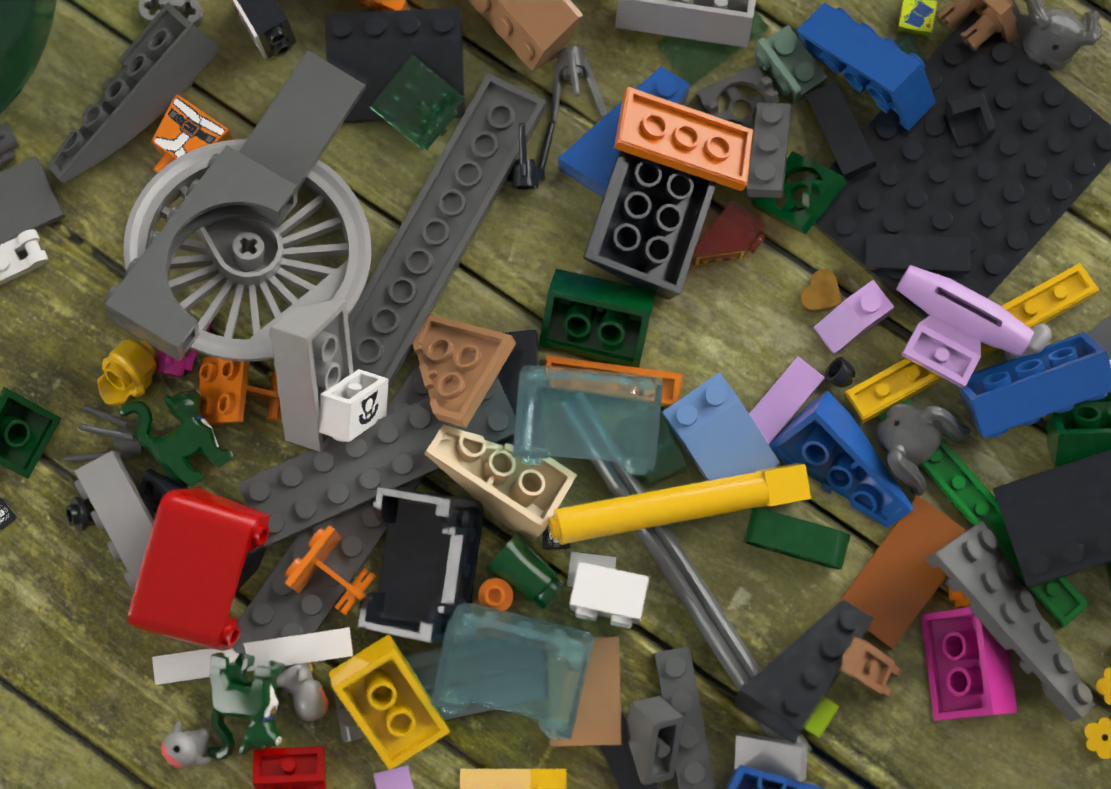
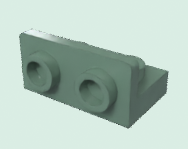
M789 25L766 40L764 37L757 40L754 57L758 65L764 71H770L775 78L774 85L783 97L788 96L793 104L827 81L828 77Z

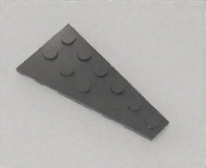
M983 521L925 558L932 568L939 565L949 578L946 583L954 592L960 590L970 600L969 606L972 613L1006 651L1013 648L1022 658L1019 664L1027 674L1034 672L1042 681L1043 692L1070 722L1082 718L1096 705L1092 699L1090 689L1081 681L1073 668L1071 658L1067 653L1063 652L1054 637L1053 629L1042 618L1035 606L1032 595L1023 587L1016 575L1013 564L1005 558L997 545L995 535L986 527Z

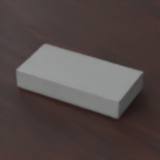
M740 732L736 735L735 769L742 765L802 782L806 779L807 744L800 742L792 744L784 739Z

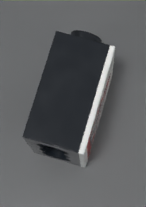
M230 0L265 60L273 55L281 56L287 53L292 48V45L297 43L288 18L277 0Z

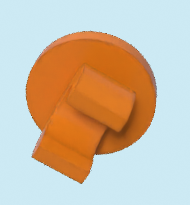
M491 578L481 585L478 599L486 611L501 613L511 606L514 592L511 585L504 579Z

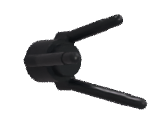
M524 123L519 124V159L515 161V166L512 167V171L507 178L508 182H512L513 189L533 190L539 188V181H545V166L553 138L554 123H549L538 166H535V160L527 159L526 126Z

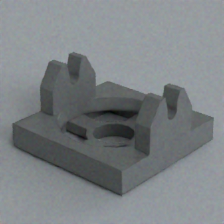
M758 65L698 90L696 93L706 114L727 121L732 120L753 130L755 125L752 117L754 116V110L757 109V103H780L778 92L772 88V80L769 77L763 76ZM736 86H750L762 95L750 100L740 96ZM726 91L731 102L728 105V110L719 113L717 100L722 92ZM737 102H745L749 105L751 113L744 119L736 118L732 114V106Z

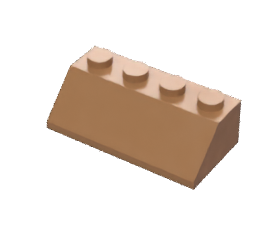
M469 0L473 7L495 29L496 33L507 42L532 71L557 57V52L565 48L583 17L580 10L570 0Z

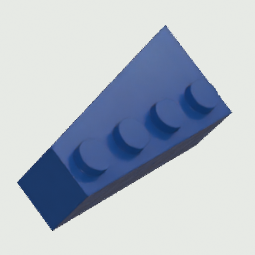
M824 2L797 30L802 44L812 56L838 75L842 71L845 79L858 92L862 93L866 89L871 97L877 101L876 106L886 114L891 109L895 111L900 117L899 124L908 131L936 103L922 59L914 53L908 55L903 52L892 39L879 37L868 24L855 22L842 8L838 7L835 9Z

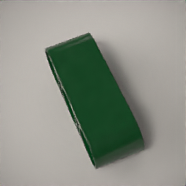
M752 508L743 542L757 548L813 564L842 570L851 535L837 529L774 511Z

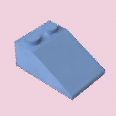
M720 372L662 412L663 421L706 481L756 472V470L772 468L780 464L746 408Z

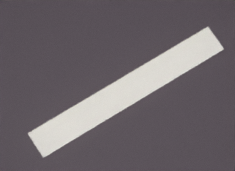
M350 627L243 643L246 651L245 654L254 656L255 660L254 665L249 667L247 671H254L256 666H267L270 660L284 663L285 666L353 656ZM209 648L152 657L155 685L210 677L211 655L218 652L225 653L224 656L228 657L229 663L236 660L239 654L233 648L225 651Z

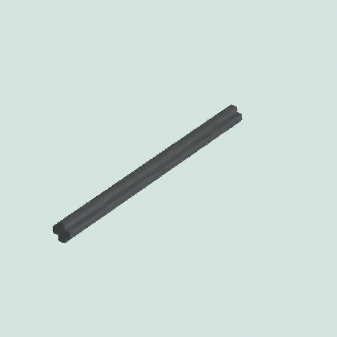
M582 392L558 406L560 414L614 498L646 492ZM661 525L636 530L739 691L743 685L761 671L758 664L669 526ZM759 722L768 737L786 740ZM801 733L800 737L796 742L807 744L808 752L812 748L810 747L807 740Z

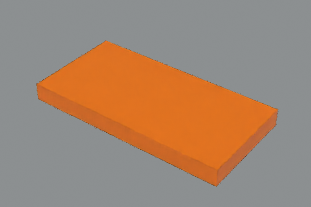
M627 87L623 93L614 148L743 191L748 181L754 130Z

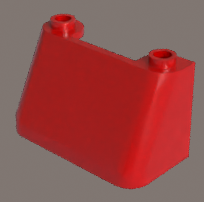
M201 488L169 491L161 500L156 513L130 604L128 623L144 631L216 650L225 651L232 649V646L238 640L240 628L238 627L237 619L229 616L247 551L254 550L266 542L269 535L268 522L271 515Z

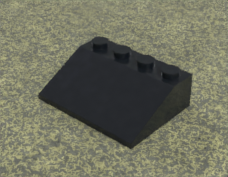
M460 8L325 14L327 62L366 86L365 91L343 123L463 117L465 113L463 30Z
M619 150L583 259L633 286L656 291L657 296L667 300L680 295L717 183Z
M1111 449L993 488L1028 589L1111 563Z

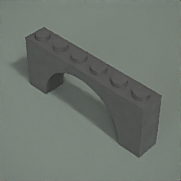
M226 145L220 154L216 153L211 157L206 167V173L200 180L195 179L191 183L183 203L171 209L166 219V225L160 233L156 231L152 234L147 242L146 251L140 259L135 258L129 264L125 273L126 277L119 286L114 285L105 297L108 319L180 362L200 333L198 320L183 309L169 286L170 266L177 250L195 231L207 224L222 219L252 218L270 223L279 228L297 203V186Z

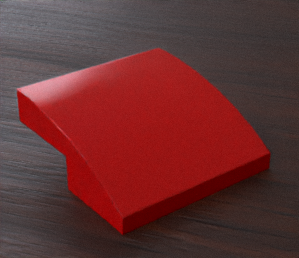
M325 747L253 749L252 784L254 788L327 789Z

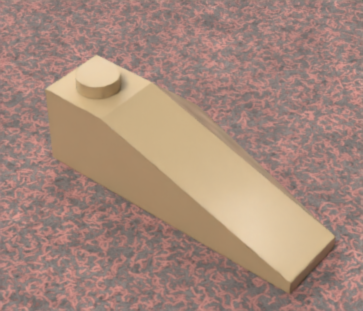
M443 424L424 454L473 498L480 501L482 506L501 523L516 533L519 532L522 537L533 543L549 524L548 518L553 517L554 509L559 507L577 474L547 455L526 453L516 450L517 446L507 443L504 446L486 441L483 436Z

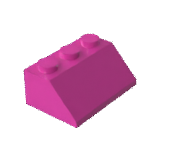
M970 607L922 614L921 621L934 721L1018 713L1010 650L1006 651L972 613Z

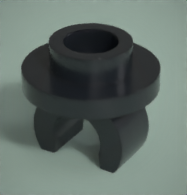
M77 496L72 497L70 505L66 506V518L69 525L74 526L80 532L85 531L87 525L93 526L96 524L88 512V506H93L90 499L87 498L82 501Z

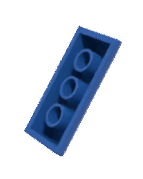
M1082 332L1047 345L1040 353L1006 360L973 372L964 388L957 385L956 387L974 427L982 437H998L1005 434L1009 428L1017 425H1031L1038 422L1042 416L1050 413L1067 412L1080 402L1086 400L1096 401L1106 397L1108 392L1111 391V365L1106 350L1087 333Z

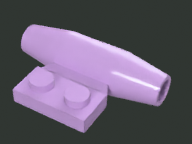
M909 265L896 290L930 315L916 325L901 355L961 388L966 386L981 358V343L1021 356L1034 334L1033 330L1002 306L950 278Z

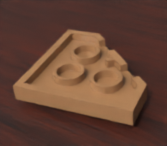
M430 315L412 345L420 363V372L429 393L432 412L436 418L443 422L467 428L516 345L511 335Z

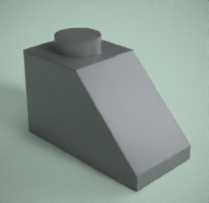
M661 696L630 702L626 736L640 782L644 786L673 779L675 774L684 717Z

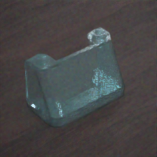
M537 365L523 366L519 374L513 457H519L521 463L539 465L542 459L549 458V456L620 462V465L626 467L627 473L640 475L647 474L648 469L655 470L663 379L638 374Z
M460 604L456 607L446 628L431 705L440 707L442 711L452 714L467 709L470 702L539 719L538 726L547 737L557 740L563 738L571 740L595 638L582 630L480 605Z

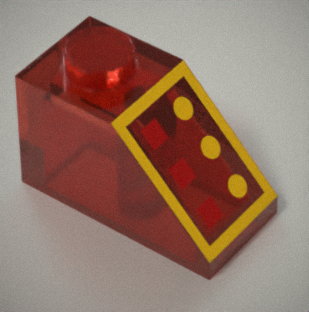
M731 200L695 248L691 264L698 266L740 260L745 257L748 251L754 254L765 239L761 235L765 223Z

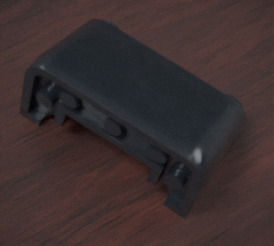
M378 487L377 495L373 502V510L379 521L388 523L378 591L368 593L359 604L358 613L360 617L358 627L430 643L461 639L465 635L470 617L484 517L481 502L467 498Z

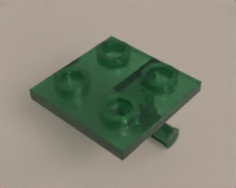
M411 55L372 103L370 109L421 150L425 149L428 151L439 136L443 137L446 134V127L458 114L456 109L465 97L414 55Z

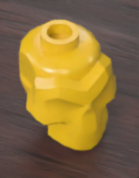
M125 339L111 351L107 358L103 359L102 370L104 374L97 379L100 396L106 404H124L130 396L139 398L145 394V390L152 383V375L157 368L154 359L156 353L147 342Z

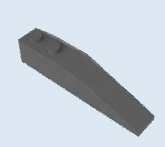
M168 2L123 53L118 61L123 66L114 79L107 77L100 87L105 91L97 104L88 105L82 114L81 128L79 131L75 129L69 133L49 163V169L61 182L65 183L123 147L155 121L170 106L176 94L180 96L191 87L193 80L203 68L213 62L220 48Z

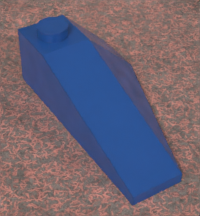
M828 390L806 406L769 444L772 451L786 465L794 463L805 464L807 475L820 482L823 490L830 494L832 490L850 500L853 508L887 528L910 513L914 508L852 415Z

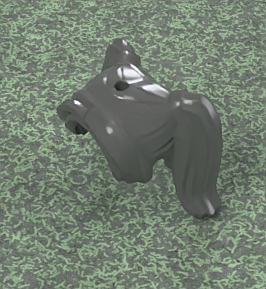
M1023 0L1027 4L1029 17L1032 19L1030 28H1027L1026 38L1023 39V49L1028 57L1036 63H1045L1054 70H1061L1072 61L1073 55L1081 46H1092L1102 36V27L1098 21L1100 19L1098 11L1085 12L1081 19H1079L1075 14L1064 9L1045 7L1044 0ZM1054 45H1058V48L1053 49L1052 47Z
M895 404L887 411V418L878 424L875 430L876 438L880 446L889 454L887 462L893 473L910 486L912 494L921 496L925 490L926 480L919 471L918 466L927 462L939 447L943 436L955 441H965L970 436L971 429L961 425L951 413L941 407L929 406L921 411L910 404Z

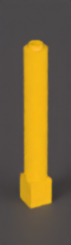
M794 463L756 470V472L558 508L554 509V517H549L548 523L552 539L558 538L560 544H566L751 508L811 499L805 464Z

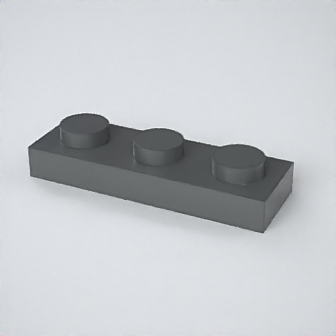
M757 103L747 183L748 197L782 198L792 117L791 104Z

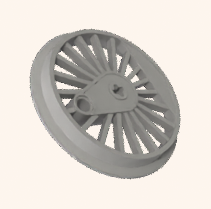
M247 139L222 141L194 149L166 165L150 180L138 196L126 224L123 248L125 270H127L129 264L135 258L140 259L146 251L147 242L154 233L161 217L167 219L171 211L168 207L180 196L185 200L191 183L195 179L200 180L206 173V167L211 157L216 153L220 154L226 145L239 152ZM320 160L317 161L301 187L313 193L316 198L281 224L279 228L270 223L252 218H227L212 222L198 229L193 234L197 236L199 241L186 239L179 247L182 250L206 255L174 257L170 269L207 267L170 280L169 286L172 292L213 277L179 303L183 309L188 312L225 283L198 322L200 334L190 349L225 360L274 359L270 327L290 308L343 299L346 300L347 315L351 313L361 297L370 271L371 237L365 213L357 197L346 182L328 165ZM324 205L335 216L331 220L284 237ZM340 228L346 239V243L290 248ZM349 255L348 260L337 269L290 260ZM288 271L325 279L315 286ZM279 280L302 291L305 295L297 299ZM269 285L289 305L282 313L268 288ZM236 289L224 337L206 332V329L232 290ZM257 290H260L273 317V320L261 330L256 296ZM244 291L249 292L253 336L249 339H234L233 335Z

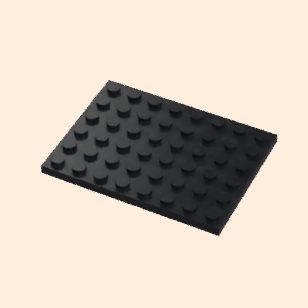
M973 10L924 63V70L936 103L909 131L899 124L900 117L895 111L891 109L886 114L881 110L862 131L877 166L847 179L845 186L813 226L863 269L866 233L971 237L970 272L968 274L932 273L950 278L988 299L1111 162V124L1038 63L1031 60L1014 43L1007 44L1001 37L1002 33L995 32L977 50H971L969 47L971 44L967 46L961 39L960 34L981 18ZM983 91L995 126V132L990 140L957 148L945 109L949 101ZM835 160L828 169L842 175ZM805 207L796 208L795 210L798 212L805 209ZM866 270L922 320L930 316L896 290L906 271Z

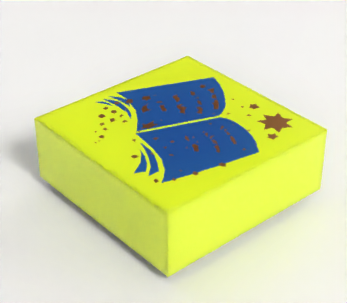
M903 0L897 31L930 37L937 1Z

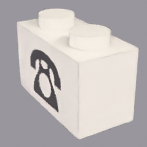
M358 369L320 394L319 432L332 436L337 441L350 442L376 424L378 419L385 417L387 414L388 378Z

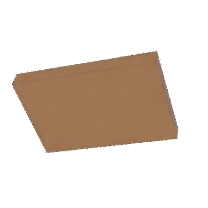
M619 637L548 639L550 747L622 745Z

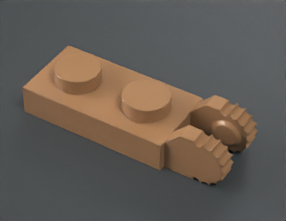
M856 637L853 638L851 645L845 650L842 658L843 664L840 671L867 689L891 698L894 690L886 685L889 676L899 678L902 672L895 665L894 660L867 641Z

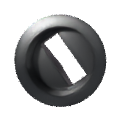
M838 357L828 366L825 372V379L834 386L845 388L853 383L851 378H854L856 375L855 369L843 357Z

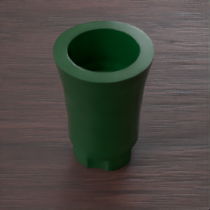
M519 532L486 567L487 570L507 581L530 602L534 600L542 610L566 585L555 576L557 573L536 554Z

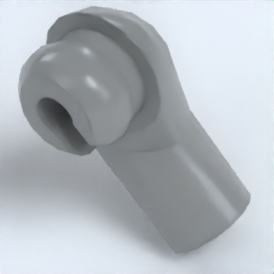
M1043 323L1033 326L1031 330L1034 331V334L1023 354L1019 356L1004 351L1006 359L1011 360L1040 353L1051 340L1052 333L1050 328Z

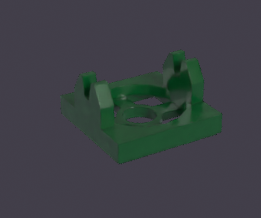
M792 151L786 161L783 192L786 193L788 201L780 210L776 205L775 198L755 197L751 203L755 209L806 235L847 182L844 176ZM796 172H810L802 182L792 184L786 181L790 175ZM800 188L809 190H804L802 201L796 202L792 200V195L796 190ZM805 207V209L801 211L794 212L796 208Z

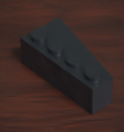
M843 599L739 689L733 705L792 744H795L842 671L840 669L843 664L842 658L845 650L851 645L854 637L863 640L874 618Z

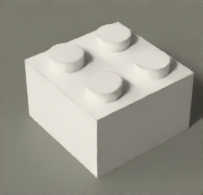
M578 562L570 599V610L576 611L575 617L596 622L597 616L611 619L610 625L631 629L632 623L639 625L649 577Z

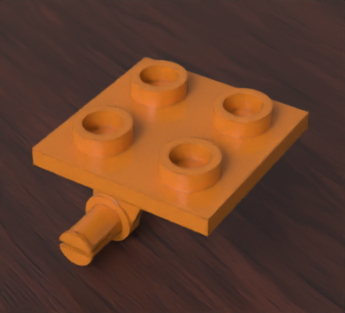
M212 356L203 357L199 370V392L202 396L200 403L201 414L210 425L243 422L246 396L269 400L267 420L281 421L282 413L278 396L276 371L271 372L270 390L247 385L250 361L225 360Z
M329 525L325 531L319 529L308 543L311 549L303 559L298 557L289 566L285 573L288 576L285 584L300 594L318 569L321 568L347 589L339 602L334 606L346 616L355 602L365 597L363 592L376 576L364 567L356 580L351 584L323 564L343 538Z

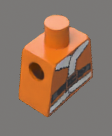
M176 94L152 139V144L156 150L163 155L153 171L158 173L166 165L194 149L208 144L234 140L229 129Z

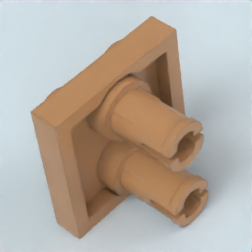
M954 0L938 13L941 21L945 25L947 24V27L951 30L973 10L981 16L971 27L960 34L961 39L967 46L971 44L969 47L973 51L977 50L995 32L1002 33L1001 37L1007 44L1013 43L1019 38L1016 27L1018 20L1013 14L1012 8L1014 4L1012 0Z

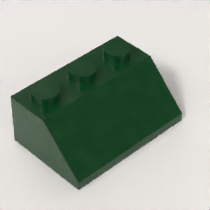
M556 268L548 290L538 347L621 366L639 368L656 291Z
M1108 392L1107 396L1100 400H1086L1075 404L1067 412H1053L1046 415L1047 446L1054 468L1111 449V392Z

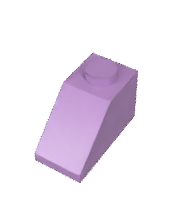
M872 280L845 299L815 325L813 329L832 354L835 355L887 318L894 306L875 281Z

